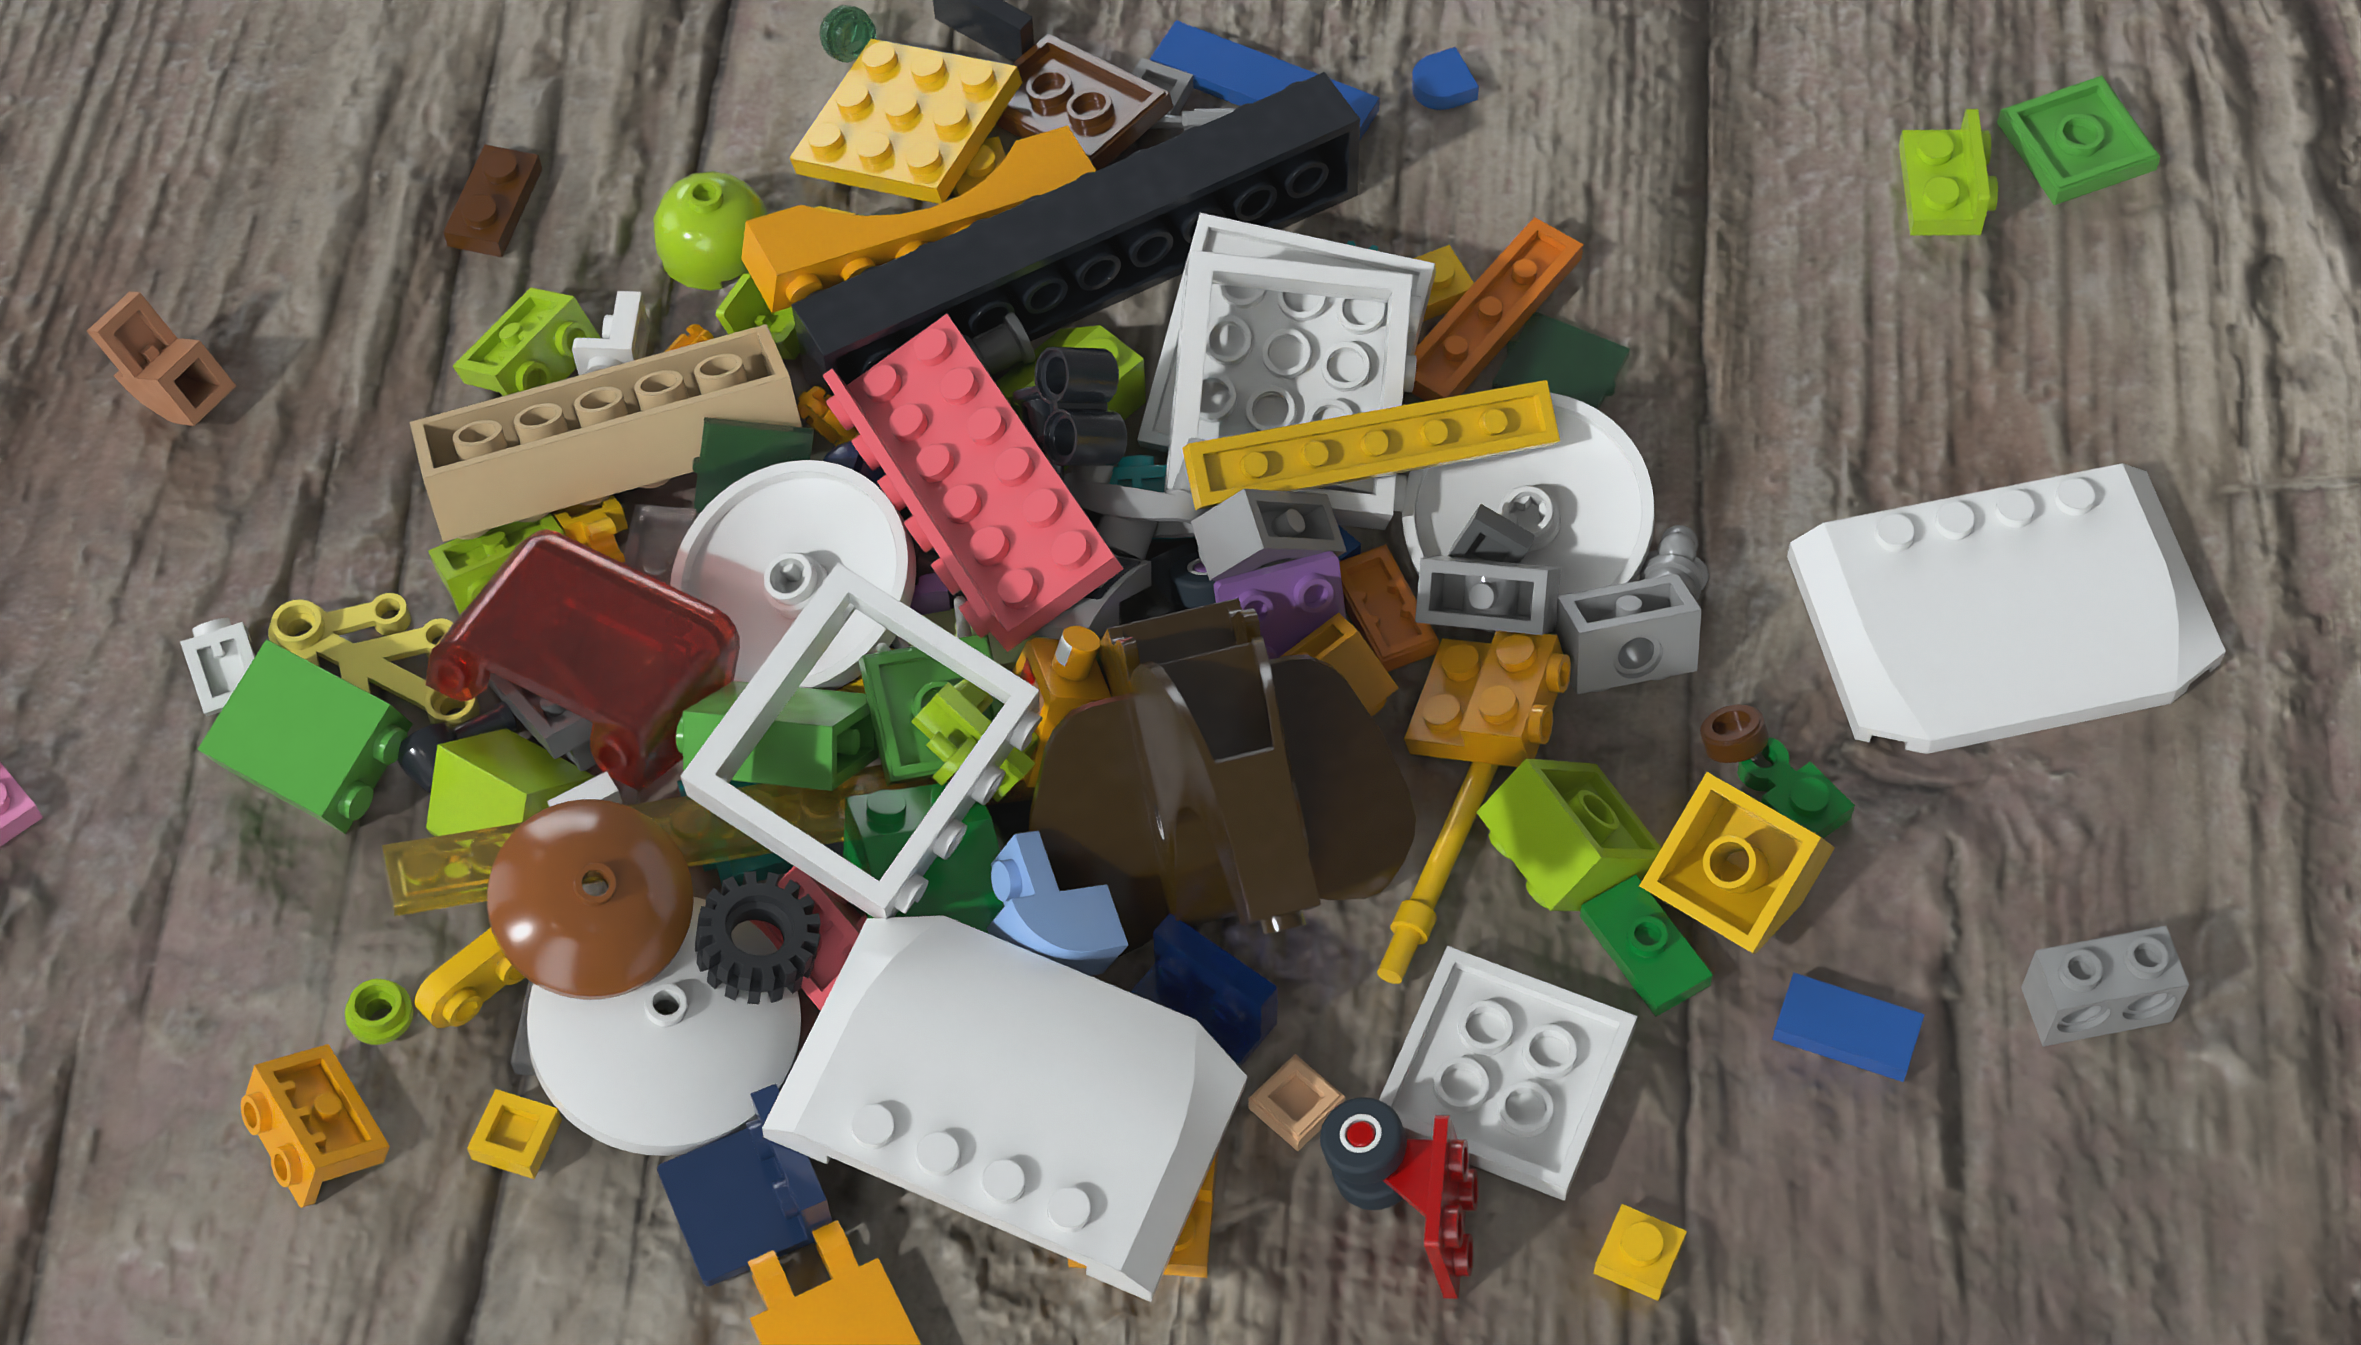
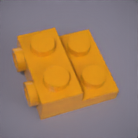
M1496 631L1491 643L1442 638L1404 737L1409 753L1518 767L1526 758L1535 759L1539 745L1546 744L1550 738L1553 726L1552 709L1558 693L1566 691L1570 681V658L1567 654H1563L1558 635Z

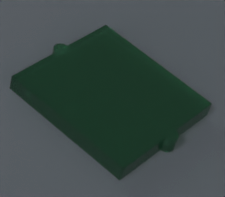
M1535 311L1517 341L1508 343V356L1492 381V389L1547 380L1550 393L1574 398L1598 410L1606 396L1614 395L1616 386L1614 381L1629 357L1630 348Z
M704 417L700 455L692 461V469L697 473L693 513H701L718 494L748 474L779 463L810 460L814 435L813 428Z

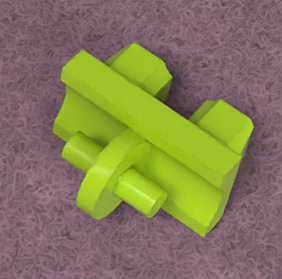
M966 679L955 686L947 682L911 721L930 739L926 746L944 762L932 776L941 786L958 771L992 723L982 714L993 702L991 695ZM1035 732L1032 733V741L1023 751L1014 747L1000 766L1005 771V776L992 796L997 802L1036 764L1030 759L1039 740V736Z

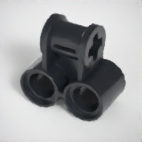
M1048 347L1042 351L1035 367L1036 386L1019 389L1012 393L1013 404L1020 406L1022 422L1050 462L1056 466H1114L1120 462L1125 454L1127 446L1125 422L1119 413L1114 410H1108L1107 405L1115 395L1119 383V369L1113 354L1105 348Z

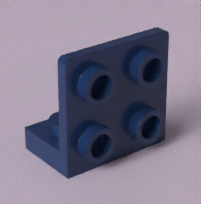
M776 1083L750 1094L757 1119L746 1123L747 1128L663 1162L657 1167L659 1178L705 1286L715 1285L750 1270L748 1261L774 1250L777 1258L810 1245L816 1242L812 1231L832 1223L827 1199L808 1156L763 1137L762 1128L780 1094Z

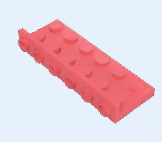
M948 314L941 317L848 385L844 383L833 368L822 375L835 394L826 400L829 408L847 431L854 426L859 431L860 435L851 440L853 445L872 471L880 466L883 468L886 475L877 481L899 512L908 507L913 516L904 521L905 526L925 553L933 548L936 550L940 558L931 564L932 568L952 595H955L960 590L963 592L967 601L960 605L959 609L981 639L991 632L1008 652L1124 569Z

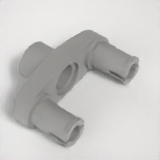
M1189 438L1187 444L1205 440L1199 438ZM1184 459L1173 488L1167 489L1165 493L1109 484L1114 466H1073L1072 472L1065 474L1063 479L1088 518L1098 523L1097 531L1112 553L1117 556L1145 560L1152 538L1194 537L1195 534L1191 521L1213 508L1195 510Z

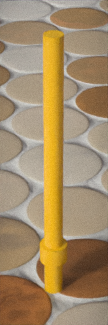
M1484 762L1471 763L1410 900H1404L1400 903L1390 928L1394 935L1377 970L1378 976L1384 981L1391 984H1400L1418 945L1425 944L1428 941L1437 921V915L1434 912L1436 904L1476 818V812L1484 800L1499 765Z

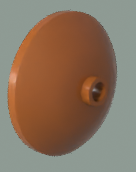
M581 799L559 803L543 809L523 822L509 836L497 854L492 866L487 890V911L491 930L499 948L512 966L532 983L549 992L583 1000H600L624 995L640 988L658 976L671 963L681 948L690 927L694 904L693 885L688 865L682 852L670 835L645 814L620 803L598 799ZM588 877H598L606 883L607 891L600 896H592L585 892L582 882Z

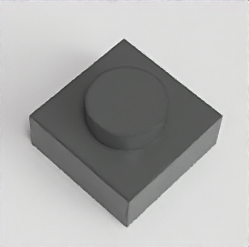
M1480 504L1453 543L1447 557L1520 563L1529 551L1535 535Z

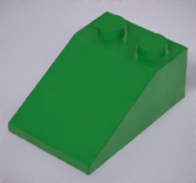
M951 780L946 781L942 786L937 783L898 790H878L870 794L845 797L843 858L880 881ZM977 801L973 804L961 821L967 825V829L957 848L946 860L939 856L935 858L923 875V878L928 880V885L919 902L914 901L906 914L898 911L895 917L944 915L989 934L987 927L1005 906L1003 901L996 897L992 887L991 863L1000 853L992 818L986 805H982ZM866 913V916H867L868 919H869V918H874V917H872V916H870L869 914Z

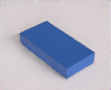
M1793 972L1772 1040L1904 1082L1925 1014Z

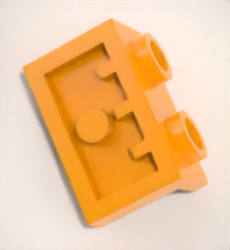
M329 1044L254 1065L246 1094L241 1099L242 1118L248 1131L253 1135H258L268 1151L276 1180L282 1187L290 1189L301 1208L316 1203L322 1182L385 1162L390 1145Z

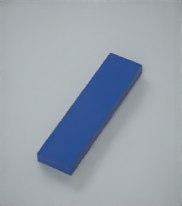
M1178 20L1174 22L1150 57V61L1193 74L1194 89L1238 106L1252 104L1285 89L1294 82L1304 81L1318 75L1312 71ZM1330 79L1360 118L1361 140L1379 112L1380 97Z

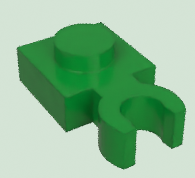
M1769 737L1768 743L1762 751L1764 758L1773 766L1767 768L1759 767L1754 764L1752 759L1739 762L1737 774L1740 780L1753 790L1767 792L1762 796L1761 803L1823 839L1852 818L1855 805L1811 761L1796 771L1789 764V753L1786 747L1775 738Z

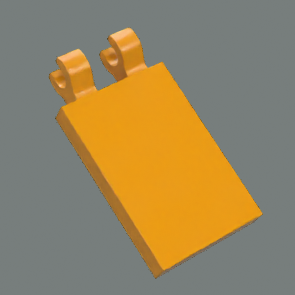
M838 1220L812 1231L817 1243L815 1245L831 1280L800 1295L794 1296L774 1250L748 1261L753 1274V1281L767 1308L766 1311L749 1318L760 1345H921L879 1258L859 1266Z

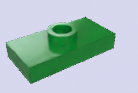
M1634 875L1582 904L1580 917L1648 1008L1657 1017L1711 986L1713 974L1651 893L1639 886L1641 880L1637 875Z

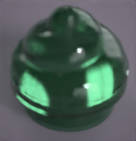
M840 5L832 9L823 18L820 24L819 37L823 49L831 58L849 63L857 60L870 39H876V28L873 21L861 8L853 5Z

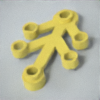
M385 593L376 597L372 602L325 612L322 608L307 600H292L281 605L272 616L268 629V637L271 642L320 667L318 656L340 667L341 679L370 694L369 682L427 711L431 724L447 722L454 727L480 714V705L475 691L466 680L448 677L432 684L390 662L424 653L433 661L444 662L454 658L462 646L456 625L448 619H433L422 628L405 631L410 625L411 615L406 601L398 594ZM387 611H399L395 617L390 619L381 618ZM372 626L375 627L377 632L385 635L358 643H352L340 637V635ZM309 630L303 635L295 636L300 631ZM439 636H450L449 640L443 644H431ZM454 708L463 709L456 714L446 715L450 710Z

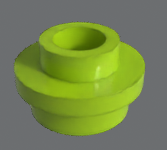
M378 978L367 980L358 985L352 991L345 1007V1021L352 1035L361 1042L372 1045L386 1044L399 1038L409 1028L414 1015L413 1003L408 992L395 982ZM377 1010H391L384 1018L370 1021L372 1014Z

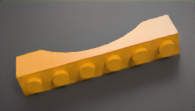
M1067 125L1015 141L1004 161L985 180L962 195L931 208L902 214L863 216L829 212L801 204L747 220L745 223L741 259L770 311L774 313L792 307L791 304L805 299L809 294L817 290L827 289L860 275L864 270L872 266L882 265L899 258L925 243L938 241L969 227L977 220L993 217L1022 204L1030 197L1048 193L1075 181L1085 173L1096 172V169Z

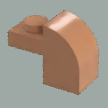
M129 291L87 330L89 335L119 370L114 375L119 383L141 404L169 422L195 426L236 387L235 383L200 340L177 338L141 292Z

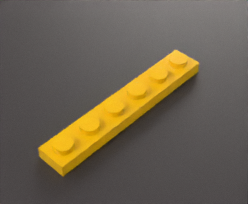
M1543 380L1188 443L1182 447L1194 507L1195 510L1215 507L1243 489L1299 492L1551 446L1560 442L1548 381Z

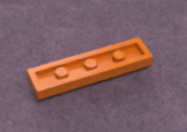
M1534 217L1416 347L1414 353L1416 355V375L1411 393L1424 401L1461 395L1581 261L1583 244Z

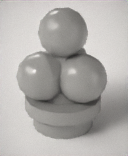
M1674 525L1666 529L1657 550L1648 553L1642 570L1639 573V581L1678 573L1697 601L1701 590L1704 589L1708 582L1709 573L1707 566L1696 557L1699 546L1696 533L1684 525Z

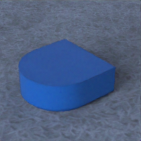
M1456 47L1428 55L1419 60L1414 66L1412 93L1415 99L1423 106L1434 110H1447L1478 100L1479 86Z

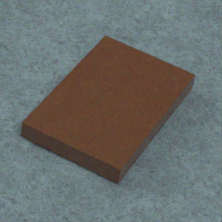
M1047 34L1011 64L1017 66L1022 84L995 125L1022 139L1068 125L1094 168L1098 171L1111 163L1174 107L1170 92L1059 38Z

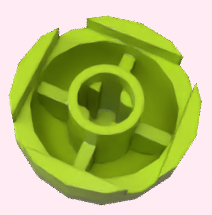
M716 171L694 173L677 181L660 200L654 216L655 246L657 255L662 260L663 268L671 278L690 288L708 291L722 289L721 281L732 280L738 276L741 277L745 273L749 274L741 259L745 223L747 220L767 215L766 207L750 185L728 173Z

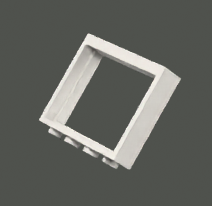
M1190 250L1185 268L1164 493L1167 489L1173 488L1176 476L1180 471L1184 459L1182 447L1187 445L1189 438H1198L1212 284L1388 303L1380 409L1402 406L1403 392H1412L1414 387L1416 355H1408L1406 350L1408 332L1417 333L1421 296L1411 295L1413 274ZM1400 474L1376 477L1373 483V494L1319 488L1299 492L1327 494L1338 525L1385 530L1393 516V511H1403L1407 477Z
M837 562L680 777L686 795L870 916L884 919L894 918L898 911L906 914L914 901L919 902L928 885V880L923 878V875L935 858L939 856L946 860L957 848L967 829V825L961 821L973 804L977 801L985 805L995 794L1005 776V771L1000 766L1011 750L1015 747L1023 751L1032 741V733L1043 719V717L1038 715L1039 689ZM855 609L1004 703L1000 712L880 881L729 784Z

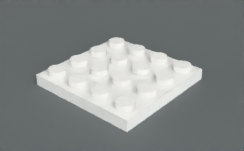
M1200 213L1190 250L1413 274L1411 295L1421 296V313L1417 333L1408 332L1406 354L1414 355L1436 274L1435 263ZM1185 269L1137 438L1140 447L1167 453ZM1212 284L1198 438L1211 440L1380 410L1388 303ZM1374 478L1321 488L1373 494Z

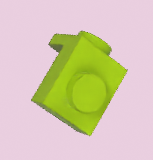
M743 274L717 308V319L728 334L767 324L781 358L795 360L800 350L792 307L772 313L751 275Z

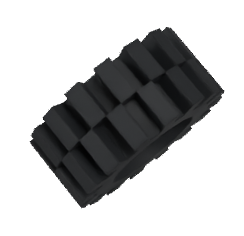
M756 871L744 872L743 884L741 886H738L734 877L731 876L723 880L721 893L713 888L706 896L705 907L701 906L695 939V952H698L696 963L700 972L708 970L707 983L711 987L716 989L722 982L726 983L725 997L736 1001L740 990L749 992L747 1004L759 1005L761 992H768L771 1003L780 1001L783 998L784 987H787L792 994L795 993L802 986L803 976L809 978L813 970L820 939L821 922L819 913L813 914L815 903L809 894L798 899L800 885L791 879L784 889L779 888V874L768 872L766 883H757ZM759 920L777 927L783 935L784 943L775 953L752 955L735 946L731 933L742 922Z

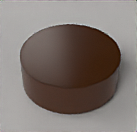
M1737 704L1720 708L1711 713L1700 727V734L1706 754L1712 760L1720 763H1737L1750 759L1760 753L1769 740L1762 713L1755 707Z

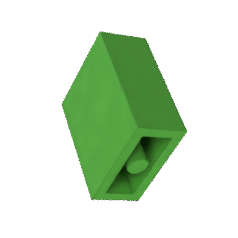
M266 639L197 750L229 772L346 834L353 821L361 818L368 810L373 799L375 785L387 766L398 759L400 744L408 737L407 733L413 723L391 704Z
M733 681L683 711V716L678 723L676 732L677 749L683 754V772L749 682ZM798 687L731 780L833 791L878 758L879 750L866 694Z

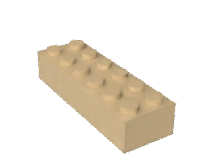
M767 324L410 422L422 477L443 542L455 538L474 539L484 535L491 528L516 521H538L555 510L577 504L595 505L607 500L612 494L637 487L645 489L656 488L664 485L673 477L698 470L703 472L716 471L726 467L731 461L755 454H777L787 449L791 444L805 441L790 376Z

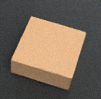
M1294 1054L1248 1098V1109L1295 1150L1299 1151L1322 1129L1323 1123L1330 1112L1345 1102V1096L1299 1056Z

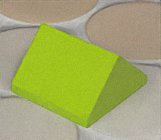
M507 728L438 744L426 829L433 836L492 869L503 844L523 822L543 809L548 808L547 801L595 776L586 771H580L577 766L560 757L554 759L546 749Z

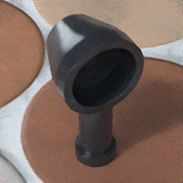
M502 701L495 704L494 709L454 727L447 722L426 726L412 733L401 742L397 761L412 780L431 794L438 744L505 728L515 731L517 730L515 718L507 703Z

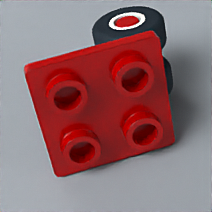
M1360 1097L1341 1103L1327 1116L1320 1133L1322 1152L1332 1171L1339 1192L1349 1203L1361 1209L1381 1210L1389 1208L1404 1199L1426 1218L1424 1247L1444 1299H1459L1461 1276H1471L1474 1258L1472 1235L1464 1233L1466 1211H1476L1479 1197L1477 1170L1469 1169L1467 1140L1457 1138L1450 1115H1435L1433 1140L1406 1139L1405 1130L1398 1114L1385 1102L1374 1098Z

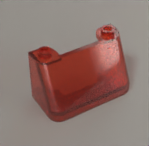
M545 529L535 532L513 549L434 646L428 661L425 685L450 698L467 701L472 700L487 688L492 672L593 722L590 735V750L597 765L603 772L607 771L613 779L641 792L683 760V754L678 751L676 745L677 726L683 716V711L734 681L740 650V636L729 616L718 608L559 532Z

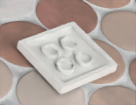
M1447 946L1379 1100L1388 1104L1398 1114L1405 1130L1406 1139L1433 1140L1435 1115H1450L1457 1138L1467 1140L1470 1165L1565 1201L1634 1033L1638 1016Z

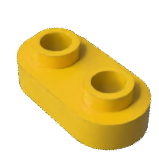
M489 928L425 979L416 993L415 1006L436 1028L458 1027L475 1017L482 1004L505 985L516 984L525 977L504 956L491 928Z

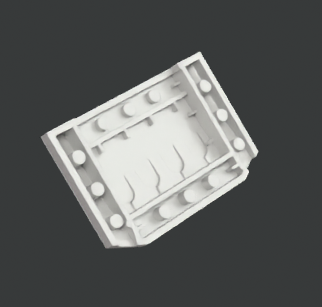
M2123 463L1824 522L1790 542L1787 554L1855 740L1870 742L1871 736L1874 735L1905 742V750L1929 754L2167 705L2187 691L2189 684L2209 669L2211 672L2218 667L2226 652L2147 471Z
M944 915L894 917L887 919L869 918L866 919L762 1130L764 1138L825 1164H828L830 1158H834L1087 1266L1086 1275L1151 1302L1244 1091L1247 1075L1197 1020Z

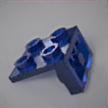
M1169 913L1153 932L1155 964L1134 986L1130 993L1197 1020L1240 1068L1277 1025L1278 987L1181 920L1176 921L1175 916Z

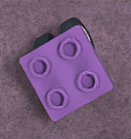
M1332 551L1217 581L1209 580L1206 568L1199 557V552H1195L1176 561L1169 572L1172 596L1178 604L1192 609L1239 598L1242 610L1254 609L1258 614L1260 632L1263 635L1269 660L1279 658L1338 612L1346 619L1339 559Z

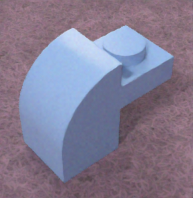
M1039 831L1014 834L991 863L992 887L996 897L1003 901L1005 907L987 927L990 935L1089 976L1103 974L1128 946L1108 885L1059 891Z

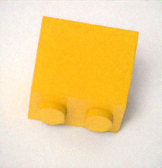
M1706 772L1639 886L1749 952L1756 954L1801 906L1835 847L1805 827Z

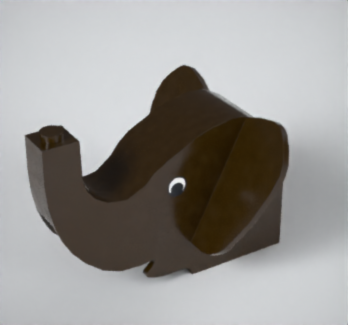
M1239 598L1107 628L1100 641L1096 659L1111 697L1089 702L1071 710L1053 729L1044 747L1030 809L1029 832L1039 831L1059 891L1108 885L1128 942V946L1118 957L1143 946L1168 928L1175 931L1237 915L1242 926L1260 922L1263 935L1306 925L1303 911L1320 906V899H1366L1380 893L1392 882L1405 862L1415 838L1416 816L1408 786L1382 731L1342 674L1329 663L1309 655H1288L1269 660L1263 635L1260 632L1258 614L1254 609L1242 610Z

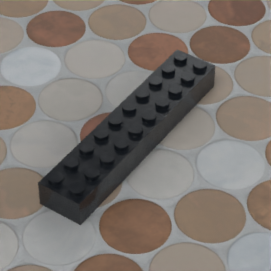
M1323 72L1307 80L1294 82L1285 89L1252 104L1241 105L1231 113L1206 124L1191 127L1180 135L1151 148L1138 150L1128 158L1096 172L1085 173L1075 181L1048 193L1030 197L1022 204L993 217L977 220L963 230L938 241L925 243L899 258L882 265L872 266L864 270L860 275L827 289L817 290L809 294L805 299L791 304L804 378L810 388L814 386L822 387L826 391V394L823 396L824 398L827 394L833 396L835 394L822 376L833 368L844 383L848 385L946 314H948L962 335L966 334L973 338L1002 324L1003 316L1013 312L1019 319L1031 342L1183 274L1200 213L1282 230L1358 196L1360 118L1327 74Z

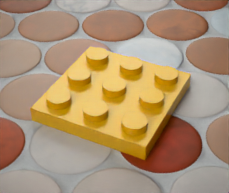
M870 39L790 156V161L798 175L941 204L946 201L1021 86L1022 80L1018 68L1009 64Z

